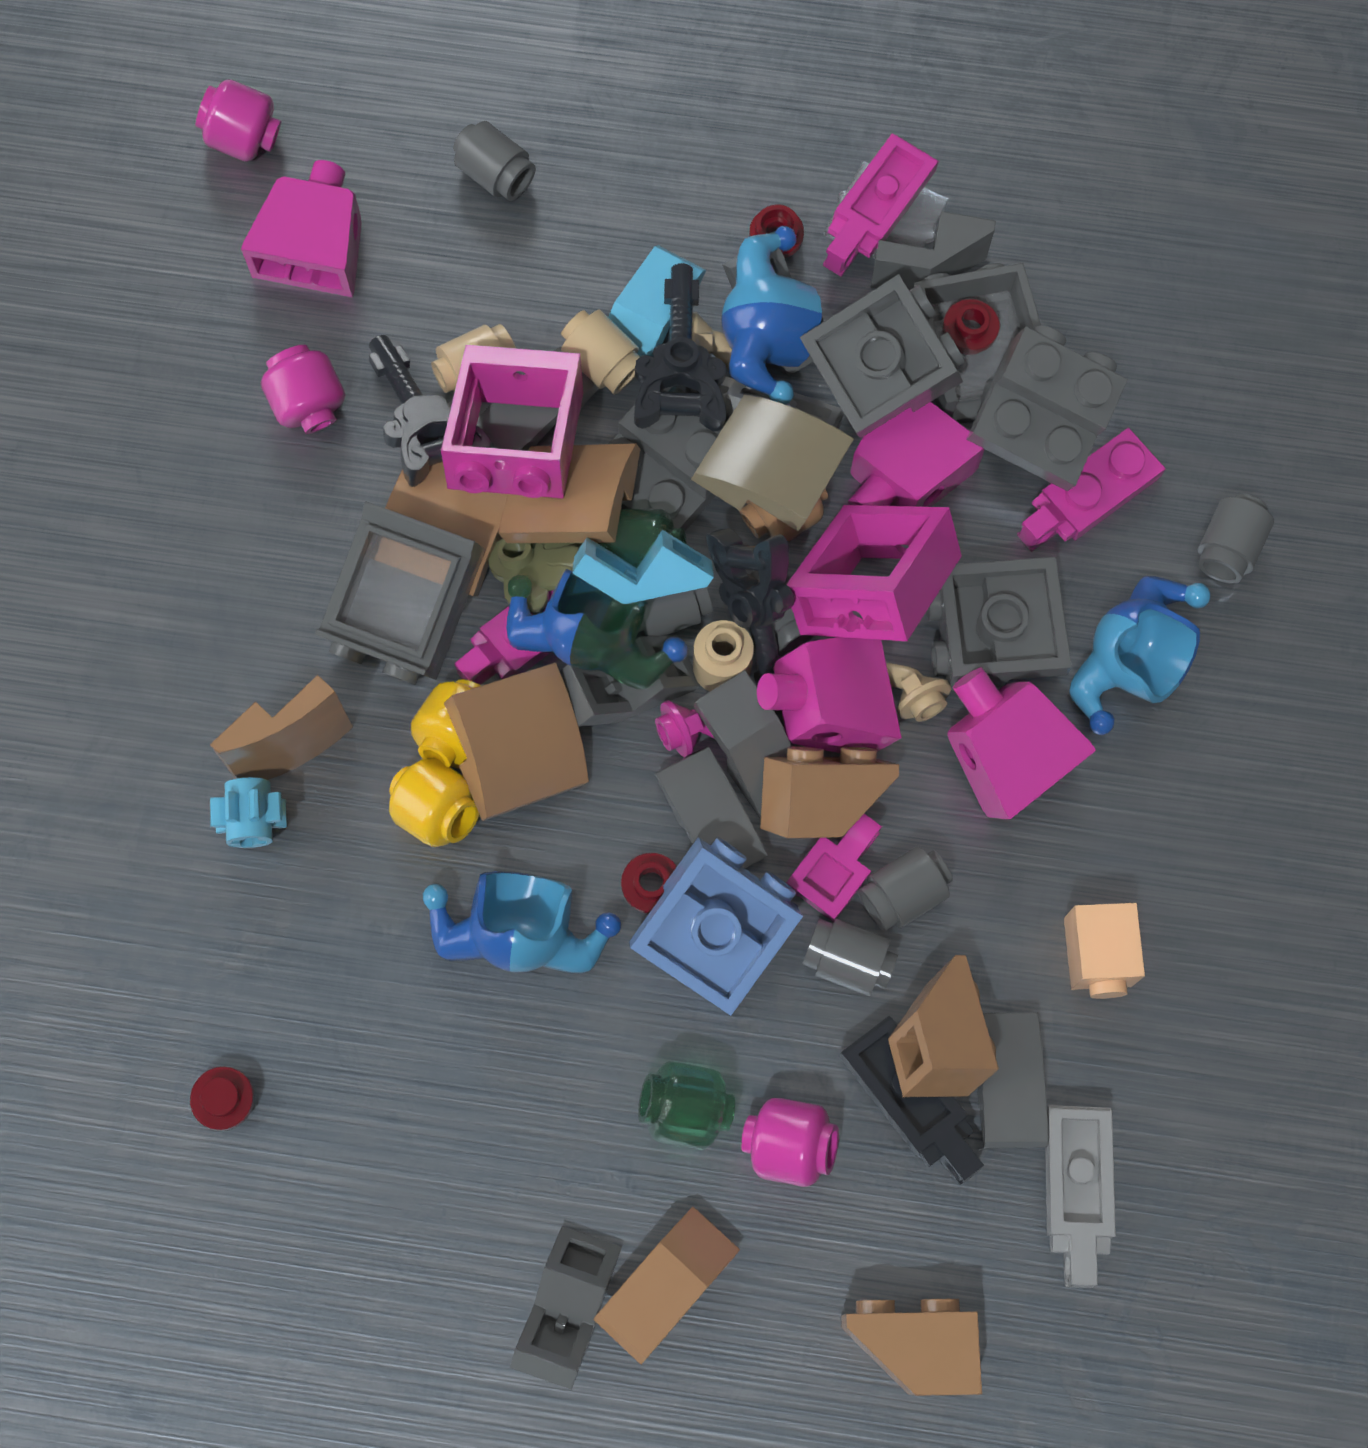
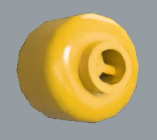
M465 679L457 680L456 682L439 683L430 692L411 722V734L415 743L419 746L418 752L422 759L435 758L448 768L460 769L459 765L467 757L444 702L454 694L479 687V684Z
M422 759L411 766L402 768L394 776L390 784L389 813L392 821L431 847L445 846L449 843H457L463 840L472 831L478 820L479 812L464 776L454 769L444 766L438 759Z

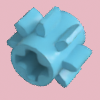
M248 777L229 780L224 784L225 797L210 798V827H215L217 834L226 833V844L228 846L237 848L266 846L273 842L272 828L287 827L286 799L281 798V792L271 793V783L266 779Z

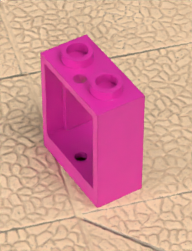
M465 345L441 448L447 489L463 490L469 493L513 494L528 498H564L583 398L580 353ZM517 371H521V372H524V373H526V374L522 375V374L517 373ZM481 403L559 408L551 452L473 447L472 443Z
M843 505L786 584L794 594L792 611L800 635L908 641L962 557L950 508ZM861 558L900 559L889 577L850 575ZM852 611L858 612L862 617L855 616Z

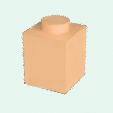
M1137 903L1075 905L1064 917L1071 990L1089 989L1090 997L1096 999L1122 997L1128 994L1127 987L1134 986L1145 977Z

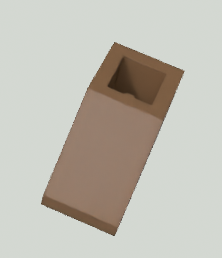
M794 746L787 748V757H764L760 829L785 838L843 837L899 777V764L876 759L877 749L868 747H841L840 757H824V749Z
M955 955L925 985L888 1038L903 1097L969 1096L999 1069L996 1060V1047L988 1033L980 1005L979 989L973 980L966 955Z
M959 1299L920 1300L921 1313H895V1300L856 1301V1314L841 1315V1328L908 1395L982 1394L978 1312H960Z

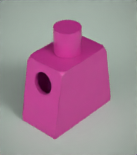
M317 160L313 164L308 181L285 176L275 181L241 248L252 278L353 298L361 233V215L355 193L347 188H342L345 178V171L342 167L331 161Z
M929 402L915 412L908 408L862 438L854 453L850 471L853 478L861 483L862 486L848 500V504L932 507L975 473L979 468L985 449L966 440L970 431L932 402Z
M836 637L802 644L775 662L774 674L766 673L758 682L757 700L759 705L764 710L782 711L785 732L793 744L821 748L841 754V747H868L877 749L878 752L902 739L881 640Z
M980 667L963 676L952 687L969 711V714L948 730V739L987 817L1012 819L1096 751L1092 743L1030 682L1009 683L998 690L985 670Z

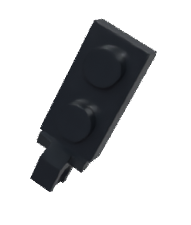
M888 1016L844 1049L839 1057L915 1156L919 1155L928 1167L939 1160L955 1181L961 1185L984 1167V1164L965 1141L974 1132L966 1120L968 1114L955 1097H903L888 1038L897 1027V1023L892 1017Z

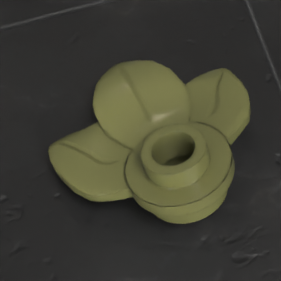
M502 538L496 543L488 559V564L493 576L504 584V595L509 605L511 597L527 598L530 613L535 615L544 611L549 600V591H554L565 570L573 571L574 556L583 543H506Z

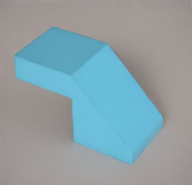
M659 245L654 246L614 302L608 316L639 347L637 354L640 357L642 355L653 357L654 348L663 343L670 327V305L664 304L665 279H671V267L678 263L690 265L693 268V280H699V285L706 272L705 269Z
M664 530L660 532L637 568L591 539L586 538L574 556L572 572L622 604L708 587L714 578L711 559Z

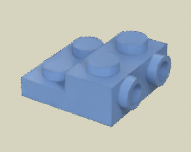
M698 837L663 885V895L630 939L629 945L632 950L731 1016L800 922L803 915L797 904L791 901L796 891L782 879L766 871L760 880L742 867L747 858L731 844L717 837L712 845H709Z

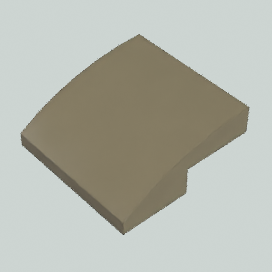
M744 394L691 480L741 511L747 500H750L793 529L799 531L812 512L854 438L799 409L762 397Z

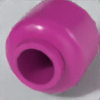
M228 79L221 82L217 88L211 85L207 88L198 110L195 126L202 129L205 145L241 161L248 162L257 157L261 148L271 152L281 127V120L272 117L274 103L268 94L235 80Z
M306 344L297 345L277 353L266 362L268 370L263 374L261 388L280 425L287 428L303 427L305 434H311L332 425L336 421L333 412L343 404L346 395L334 367L325 353L318 350L310 351Z
M771 1098L765 1102L758 1116L749 1115L747 1117L742 1133V1151L751 1154L752 1167L758 1177L765 1180L808 1187L815 1184L821 1174L830 1175L834 1167L839 1144V1128L837 1124L830 1123L828 1113L824 1107L784 1098Z

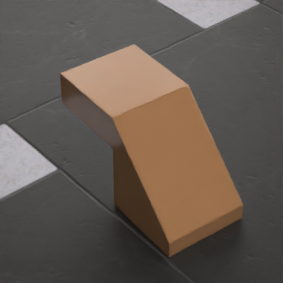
M692 1207L657 1244L593 1320L642 1365L732 1261L740 1249L697 1209Z

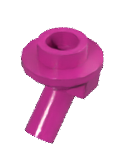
M669 700L661 704V716L655 719V725L658 735L668 751L676 749L681 756L686 757L692 754L700 732L714 738L695 709L689 710Z

